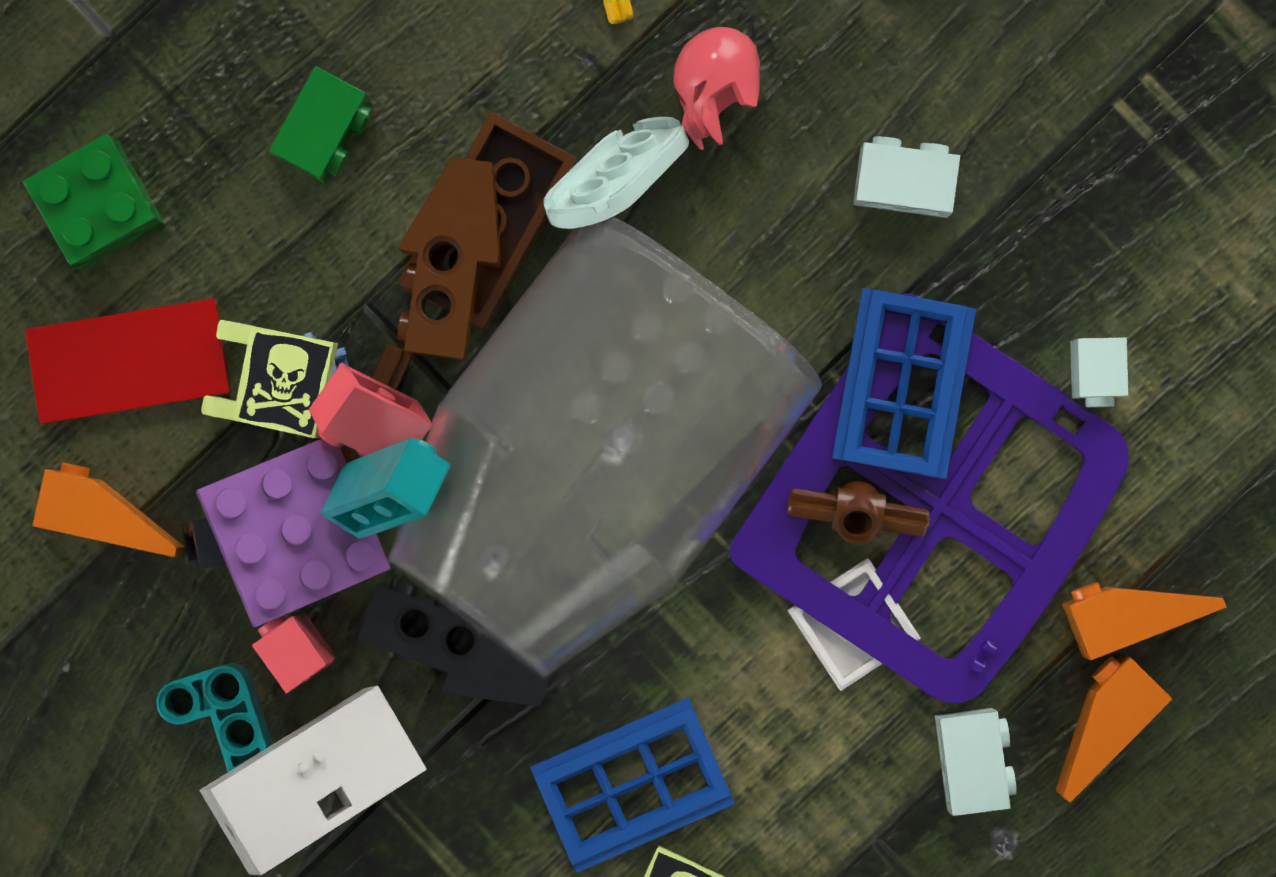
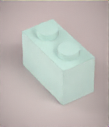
M876 136L873 137L872 143L864 142L860 148L853 205L944 218L949 217L953 213L960 155L948 154V146L935 143H921L920 150L901 147V140L891 137Z
M993 708L935 715L947 811L952 816L1011 809L1009 796L1016 795V780L1013 767H1005L1003 748L1010 747V735L1006 718L999 719L998 711Z

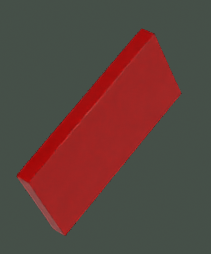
M213 298L25 329L39 423L48 424L202 399L206 395L214 397L232 394L224 342L216 337L217 326L220 321L217 299Z

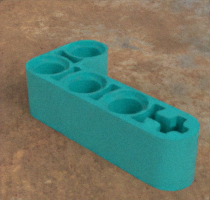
M235 663L224 664L183 677L163 686L158 693L156 700L157 710L160 716L169 723L176 725L185 724L207 716L211 717L228 772L273 745L253 678L242 665ZM221 674H232L238 680L240 689L235 699L224 698L219 693L217 682ZM176 688L186 689L193 698L192 709L187 714L178 712L172 705L171 698ZM236 720H245L253 727L254 738L250 744L243 745L234 740L231 729Z

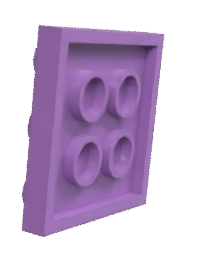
M323 439L196 490L253 627L262 625L391 569L377 534L358 539L320 515L344 464H346L341 448L334 447Z

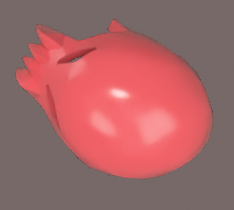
M713 27L698 33L684 45L674 65L673 82L684 111L682 125L700 150L704 149L702 138L709 136L718 145L723 144L718 117L721 111L737 101L742 106L751 108L757 106L760 91V61L757 48L747 35L733 28Z

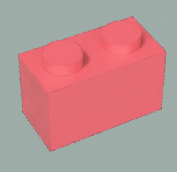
M342 363L309 408V412L318 426L317 433L324 441L337 448H341L344 444L355 449L361 457L408 438L422 440L433 425L417 400Z
M305 612L295 616L287 613L267 622L258 629L263 638L252 645L286 694L300 687L338 659Z

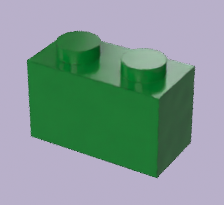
M315 66L269 151L275 157L326 184L330 175L337 177L343 170L350 154L345 148L353 133L360 135L367 126L373 112L372 109L368 108L371 102L370 98L365 92Z

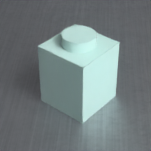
M1127 337L1081 338L1070 341L1072 399L1085 398V407H1114V398L1128 396Z

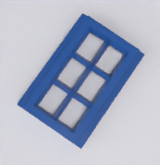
M862 288L832 459L933 478H947L976 309ZM885 310L911 315L905 353L879 348ZM921 317L947 321L940 359L914 355ZM877 359L903 363L896 402L870 398ZM912 365L938 370L931 409L905 404ZM868 408L894 413L887 451L861 446ZM903 414L929 419L923 457L897 453Z
M689 697L530 766L576 873L735 804ZM684 729L694 753L658 768L648 744ZM635 749H639L649 773L612 788L602 764ZM698 762L708 786L672 801L662 777ZM593 769L603 793L567 808L557 784ZM653 781L663 806L626 821L616 797ZM607 802L617 826L581 841L571 817Z

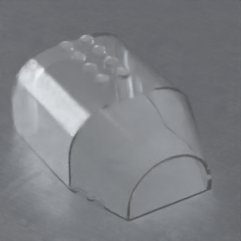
M615 217L589 226L573 228L437 406L426 442L437 450V456L450 463L451 466L427 516L399 525L388 563L544 679L677 585L821 390V380L808 361L767 323L641 231Z

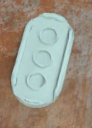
M672 117L647 118L633 124L635 131L624 136L621 130H616L604 137L546 194L544 207L551 225L558 228L589 226L607 220L630 207L688 147L689 139L680 121Z

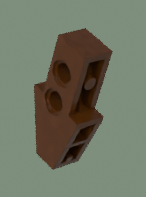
M452 157L399 244V250L403 254L418 256L417 264L409 263L407 267L405 292L412 293L410 313L401 312L398 326V341L405 342L404 351L410 354L467 362L480 265L500 268L501 248L495 169L492 162ZM443 245L453 246L458 252L456 265L447 271L437 270L432 265L434 251ZM438 293L447 295L451 301V309L448 315L440 320L428 318L425 313L427 299Z

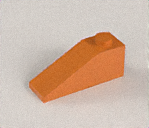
M61 462L60 471L45 469L32 526L171 557L183 556L185 547L103 480L89 477L90 468Z
M1098 582L1072 591L1071 594L1074 600L1062 604L1082 657L1088 660L1099 658L1227 608L1223 598L1104 587L1101 589Z
M1121 655L1116 660L1112 656L1102 663L1092 675L1096 682L1088 689L1056 788V792L1070 803L1172 700L1130 657Z

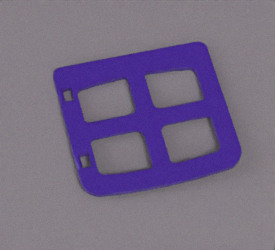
M911 293L901 294V295H907V296H912V297H918V296H916V295H914V294H911ZM885 310L879 343L880 349L905 353L911 315ZM925 317L920 318L914 355H934L940 358L942 346L930 339L929 335L936 325L945 329L947 321ZM973 332L965 376L985 388L988 392V399L950 456L946 479L832 459L847 375L846 369L729 547L730 558L738 568L931 697L946 703H962L976 697L1006 663L1036 623L1084 550L1128 468L1127 445L1123 436L1111 424L1093 412L1088 411L1067 397L1066 394ZM882 359L876 360L870 398L885 401L899 384L903 363ZM1060 407L1083 421L1075 435L1052 420ZM868 408L861 446L887 451L886 448L872 440L866 433L867 425L879 411ZM1021 417L1032 419L1077 449L1083 458V465L1066 500L1042 541L1035 546L1028 544L977 510L970 500L972 489ZM841 467L852 469L900 501L904 506L927 509L930 513L929 528L924 536L899 533L879 563L875 573L882 582L880 589L877 590L872 580L869 579L862 591L856 596L848 595L797 559L795 548L809 519L787 514V500L792 489L825 493L836 472ZM944 537L957 539L1008 573L1013 582L1007 594L977 634L956 657L951 659L941 657L893 625L890 620L892 611L884 600L889 593L895 604L898 603L937 542Z

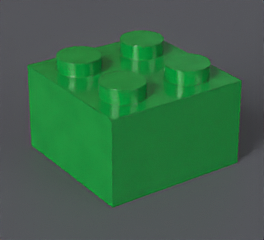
M109 134L101 136L22 181L69 265L82 271L165 224L119 141Z

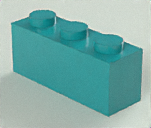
M405 439L344 464L320 515L358 539L426 517L451 464L437 456V450L429 443L420 439Z

